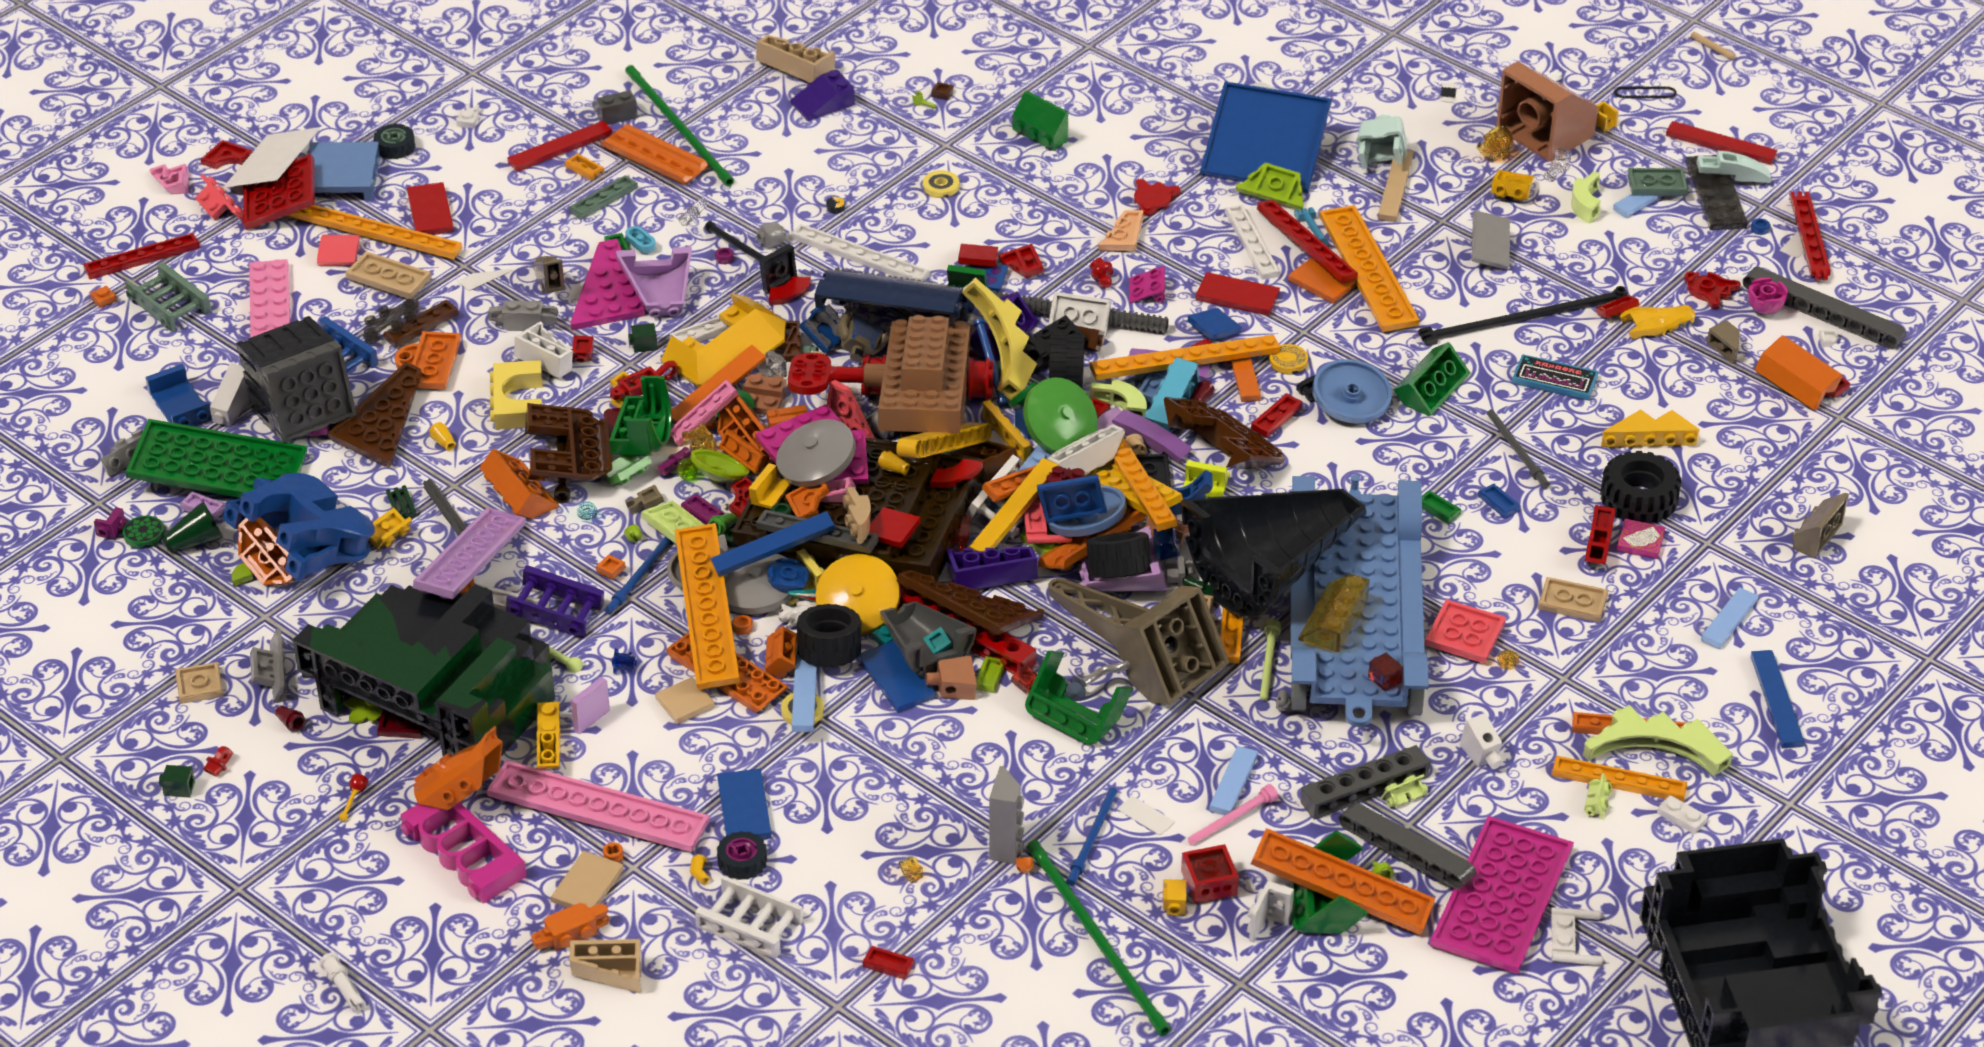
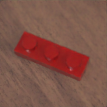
M1286 393L1251 423V430L1266 438L1269 437L1302 408L1303 401Z

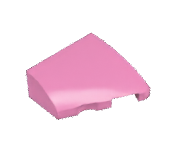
M163 164L149 169L150 173L166 191L175 194L188 193L189 169L186 164L170 169Z

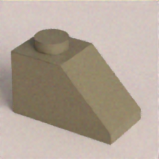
M1727 320L1709 328L1707 344L1732 364H1735L1739 348L1740 330Z

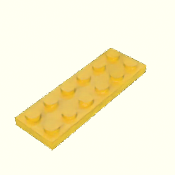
M1113 460L1108 461L1102 467L1091 470L1089 474L1085 475L1098 474L1101 485L1119 489L1123 492L1127 505L1146 514ZM1150 477L1168 507L1183 500L1182 493Z

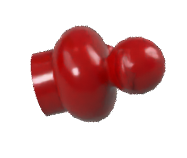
M1101 257L1092 261L1089 265L1092 278L1099 280L1097 284L1102 288H1109L1112 284V279L1109 276L1113 275L1114 272L1112 264L1104 261Z

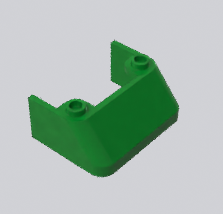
M1047 651L1025 701L1027 712L1086 744L1098 743L1121 718L1133 688L1116 687L1110 702L1105 703L1099 713H1096L1064 696L1067 681L1064 676L1057 673L1064 652Z
M1337 830L1314 846L1318 850L1345 861L1350 860L1363 850V846ZM1290 881V886L1294 889L1292 925L1294 929L1301 933L1341 934L1367 915L1366 910L1341 895L1332 899Z

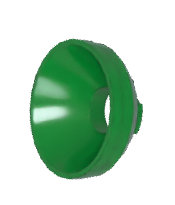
M1037 381L1017 394L1008 402V405L1012 409L1019 410L1023 408L1027 394L1038 384Z

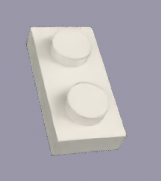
M1671 795L1657 810V814L1694 835L1707 823L1708 819L1707 815Z

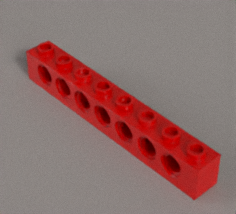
M899 583L900 602L897 611H899L903 604L916 601L977 629L976 636L970 651L984 659L986 656L1000 659L1004 665V670L1019 678L1023 677L1036 665V649L1006 632L1000 635H993L986 628L972 624L969 619L955 615L952 610L938 606L935 601L925 599L918 592L908 590Z

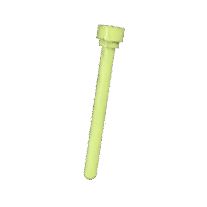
M1275 619L1267 620L1264 625L1267 644L1260 699L1266 701L1269 697L1275 640L1280 635L1282 627L1281 623Z

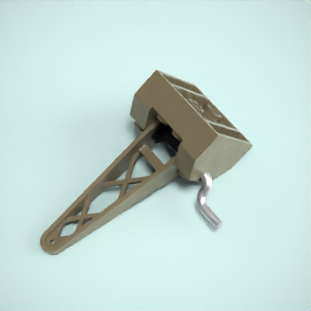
M1056 578L1048 583L1049 595L1115 646L1120 659L1125 660L1118 664H1109L1096 669L1081 680V684L1084 687H1087L1105 674L1125 670L1130 683L1151 703L1170 705L1230 663L1201 587L1180 586L1168 594L1164 600L1148 609L1063 578ZM1065 593H1071L1078 598H1072ZM1086 605H1093L1114 618L1106 617ZM1166 647H1170L1174 650L1169 653Z

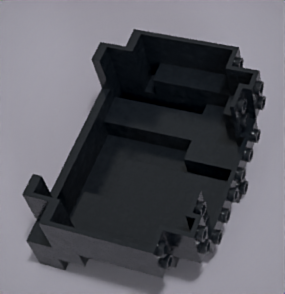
M1784 838L1680 851L1676 854L1674 870L1657 872L1655 885L1644 887L1639 918L1652 952H1662L1659 969L1690 1047L1854 1046L1856 1035L1859 1034V1025L1874 1023L1875 1014L1878 1013L1879 998L1882 997V988L1879 983H1876L1873 974L1865 975L1863 967L1859 966L1856 958H1851L1850 964L1844 959L1842 946L1840 943H1837L1835 938V930L1833 926L1829 925L1826 910L1822 909V895L1826 891L1823 878L1827 873V866L1825 861L1821 860L1818 852L1793 855L1791 848L1787 847Z

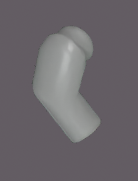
M1285 690L1278 692L1276 709L1279 711H1286L1291 706V701L1288 699L1289 693Z

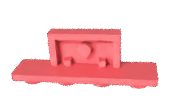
M202 173L200 177L207 186L195 197L197 202L215 221L227 208L243 221V210L237 204H234L235 201L226 194L222 187L216 186L218 183L211 176L207 178Z

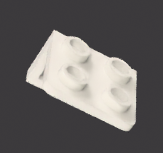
M1267 881L1264 889L1260 888L1256 898L1257 902L1255 905H1251L1248 912V917L1251 918L1247 928V932L1250 933L1249 941L1255 942L1266 919L1289 925L1292 919L1294 889L1271 881Z

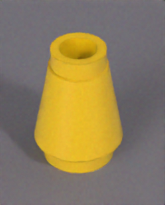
M437 422L430 427V437L447 451L452 450L456 446V442L446 424Z
M883 451L878 460V466L882 470L906 475L910 468L909 463H906V461L891 451Z

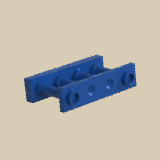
M324 316L319 319L320 326L341 345L342 356L345 358L350 354L356 357L345 364L346 373L361 363L371 368L378 365L376 349L328 317Z

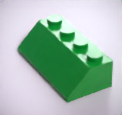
M1447 342L1433 348L1393 390L1404 406L1430 416L1471 372L1451 343Z

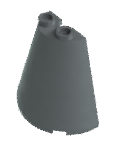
M916 601L903 604L897 612H895L894 608L880 611L881 620L884 622L907 665L921 677H925L926 673L937 672V664L940 660L962 657L965 652L968 654L975 640L977 631L975 627ZM939 627H942L953 646L944 652L933 654L923 638Z

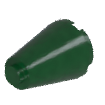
M202 502L164 534L165 538L162 541L167 550L172 549L173 552L220 540L223 536L207 506Z

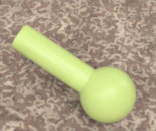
M549 646L550 657L566 665L569 672L576 673L582 670L583 662L580 658H569Z

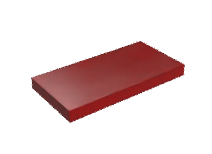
M444 182L406 187L415 231L430 235L454 232Z
M1206 272L1196 293L1195 300L1269 316L1279 296L1280 287Z

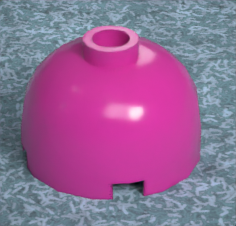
M1758 278L1752 281L1751 286L1749 285L1748 301L1755 311L1762 314H1773L1784 306L1788 291L1786 286L1780 281L1776 283L1772 282V278Z

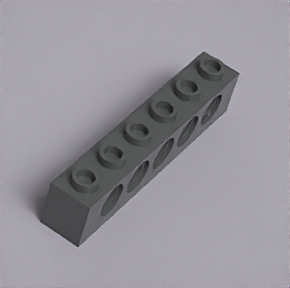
M1417 745L1404 748L1401 751L1385 755L1377 760L1366 762L1358 767L1307 784L1301 789L1300 803L1315 820L1345 809L1354 802L1361 803L1382 795L1388 785L1392 783L1399 785L1409 776L1415 775L1418 777L1424 774L1423 779L1428 778L1430 761Z

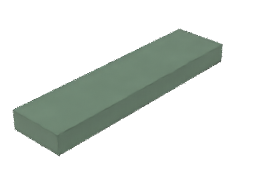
M624 175L569 206V212L582 220L638 188V183Z

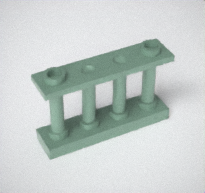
M164 262L157 265V277L138 287L130 281L125 282L128 299L134 301L172 332L176 331L175 320L192 310H199L205 315L211 312L209 296ZM160 283L167 285L149 296L144 293ZM171 292L178 294L161 304L156 302V300ZM183 300L189 302V304L172 313L167 311L168 308Z

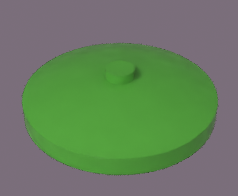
M1048 378L1035 385L1027 394L1023 408L1025 425L1033 440L1045 451L1053 454L1059 449L1097 431L1098 422L1095 407L1087 393L1074 382L1064 378Z

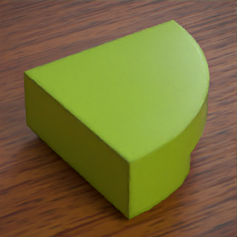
M244 562L239 564L232 572L233 586L253 580V574Z

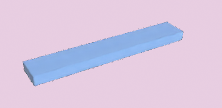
M797 650L792 732H814L817 666L802 660Z

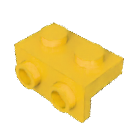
M392 508L372 522L375 531L368 540L377 550L384 546L389 547L399 535L403 537L410 531L412 519L409 517L405 520L395 508Z

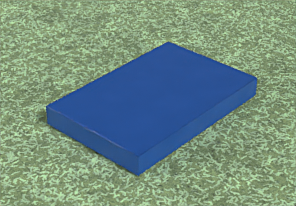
M1098 474L1037 485L1046 523L1107 513V506Z

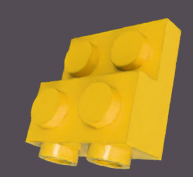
M1498 170L1492 181L1491 193H1494L1497 197L1511 196L1515 200L1524 201L1530 195L1535 176Z

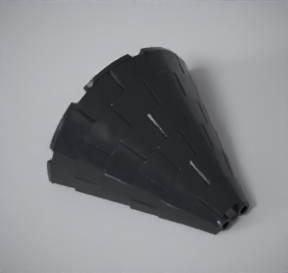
M1344 489L1262 493L1261 495L1181 500L1182 523L1188 525L1190 534L1186 542L1203 583H1210L1214 589L1211 594L1222 607L1237 617L1248 616V619L1265 614L1361 516L1366 515L1365 505Z

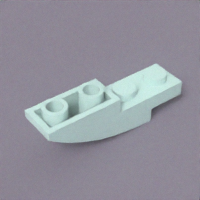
M1718 151L1716 157L1698 156L1697 158L1699 173L1731 174L1734 181L1771 183L1772 180L1769 169L1766 166L1741 154Z

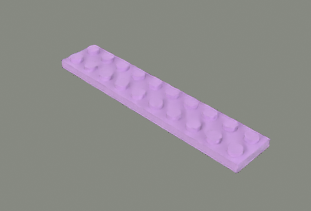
M487 507L413 580L412 588L425 594L439 595L443 599H454L525 526L526 517Z

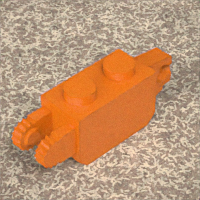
M578 903L548 915L544 920L545 928L532 934L531 941L537 950L552 946L556 952L569 947L570 941L589 939L597 935V929L608 925L610 921L609 915H607L609 911L608 906L603 903L588 908L586 904Z

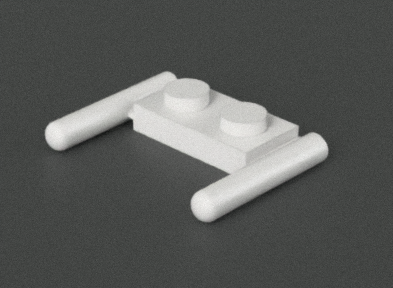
M1551 907L1552 962L1602 965L1603 958L1601 956L1575 954V918L1600 920L1602 913L1593 910Z

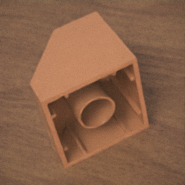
M1518 61L1503 69L1496 130L1548 162L1555 160L1594 137L1598 106L1591 100L1581 97L1568 89L1564 84L1558 83L1545 74Z

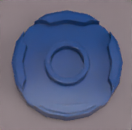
M780 558L769 565L767 579L773 588L788 593V591L803 590L807 586L809 571L806 566L804 568L801 562L796 559Z

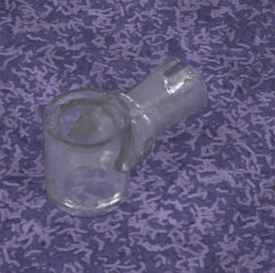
M1559 148L1555 151L1551 167L1544 174V178L1547 181L1550 179V182H1554L1559 173L1570 170V150Z

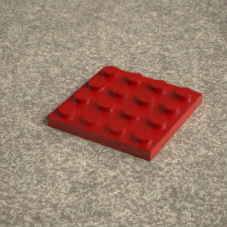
M312 154L294 160L278 180L243 185V226L246 230L256 228L264 223L275 221L280 217L291 215L296 211L315 205V164Z

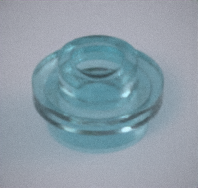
M589 501L582 502L577 509L578 517L584 520L593 519L598 513L597 507Z

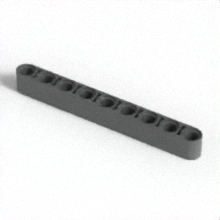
M1761 267L1752 268L1742 280L1747 290L1749 285L1751 286L1752 281L1758 278H1772V282L1776 283L1780 281L1786 286L1788 291L1785 306L1888 349H1895L1906 337L1905 328L1899 324Z

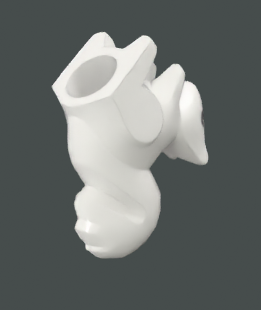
M799 598L794 608L781 604L779 620L788 623L787 626L789 628L797 626L798 616L804 610L816 606L817 603Z

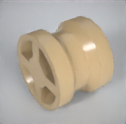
M1130 434L1125 438L1135 455L1146 454L1147 449L1141 435Z

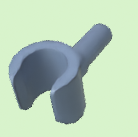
M1148 373L1135 374V376L1122 381L1126 383L1139 381L1143 384Z

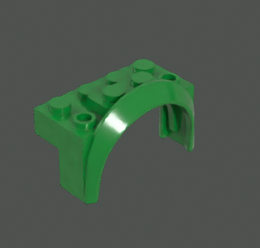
M642 376L640 380L643 396H625L609 440L611 454L651 455L652 451L659 452L668 442L671 433L672 414L664 376Z

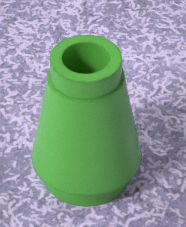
M733 513L713 516L708 524L716 523L719 536L737 523V518Z

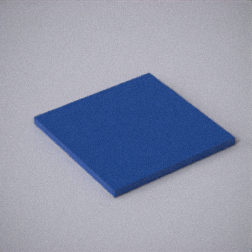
M1224 81L1200 168V175L1244 182L1248 179V175L1257 171L1264 163H1268L1300 173L1302 192L1309 193L1332 98Z

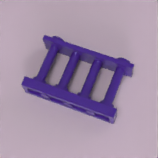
M526 565L523 570L522 585L524 587L519 596L515 598L508 595L506 598L507 612L571 635L585 638L587 624L585 618L591 608L601 610L604 605L605 590ZM532 589L544 592L537 605L526 601ZM552 595L564 598L557 611L545 608ZM572 601L583 605L577 617L565 614Z

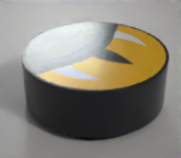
M831 197L826 201V209L831 213H840L845 209V201L841 197Z

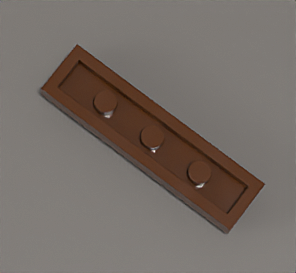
M446 299L383 333L384 339L396 348L421 335L422 331H428L459 315L458 308Z

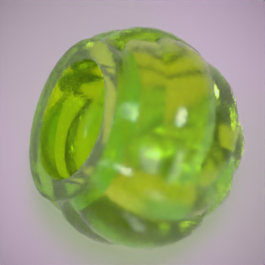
M682 459L677 467V475L687 481L695 479L698 469L693 465L691 459Z

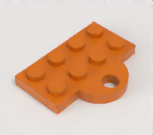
M422 331L418 344L406 345L396 352V368L398 369L405 362L421 368L422 376L418 388L446 390L462 340L461 333Z

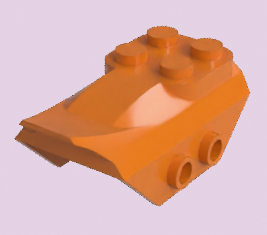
M494 726L478 744L460 750L452 756L447 753L435 764L430 765L413 779L415 783L412 786L414 787L417 803L449 810L482 787L484 781L500 771L503 741L497 738V727Z

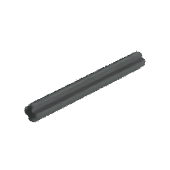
M432 479L425 480L423 488L459 536L467 526Z

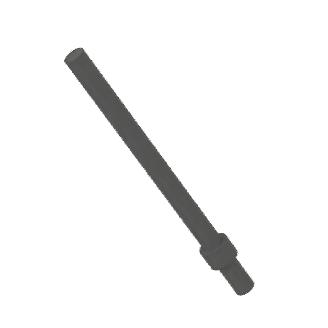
M1490 409L1487 412L1488 417L1528 467L1533 479L1537 480L1543 488L1549 487L1550 483L1544 476L1540 466L1535 465L1495 411Z

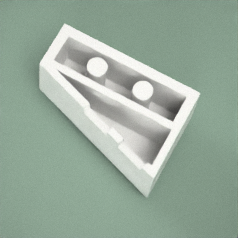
M541 321L515 336V357L522 361L541 360L542 370L557 378H561L572 371L573 351L563 341L555 339L551 330L547 331Z

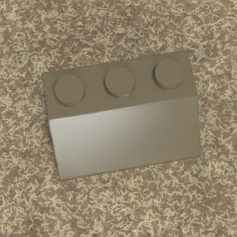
M1842 493L1824 499L1819 506H1815L1810 517L1804 519L1800 529L1797 528L1794 531L1792 549L1815 559L1843 525L1849 494Z

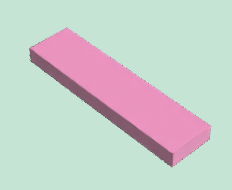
M726 379L671 427L670 437L678 446L682 445L738 396L737 390Z

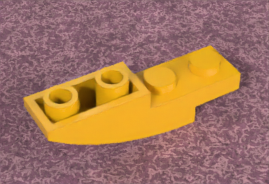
M559 702L537 703V769L559 768L561 748Z

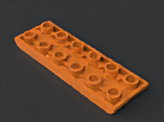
M625 124L600 143L601 146L683 185H686L709 167L704 159L630 124Z
M1127 506L1125 515L1116 524L1095 534L1072 537L1071 542L1061 543L1040 556L1038 566L1048 569L1068 570L1075 562L1088 557L1087 540L1096 536L1127 532L1134 524L1143 522L1147 515Z
M688 632L669 646L666 652L670 658L695 673ZM736 653L740 683L716 687L755 713L762 710L773 699L788 690L786 684Z

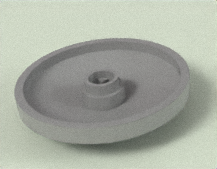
M831 419L813 421L799 427L783 441L777 452L776 465L784 480L792 485L799 487L820 485L832 480L847 468L856 451V440L849 427L840 421Z
M774 554L728 573L724 580L729 610L741 614H762L780 608L781 604L788 603L794 596L773 588L767 579L769 565L776 562L777 559L786 557Z

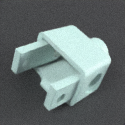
M1382 114L1376 117V119L1361 122L1357 144L1362 169L1368 168V163L1396 160V164H1402L1403 158L1407 156V138L1400 116L1392 117L1388 114Z

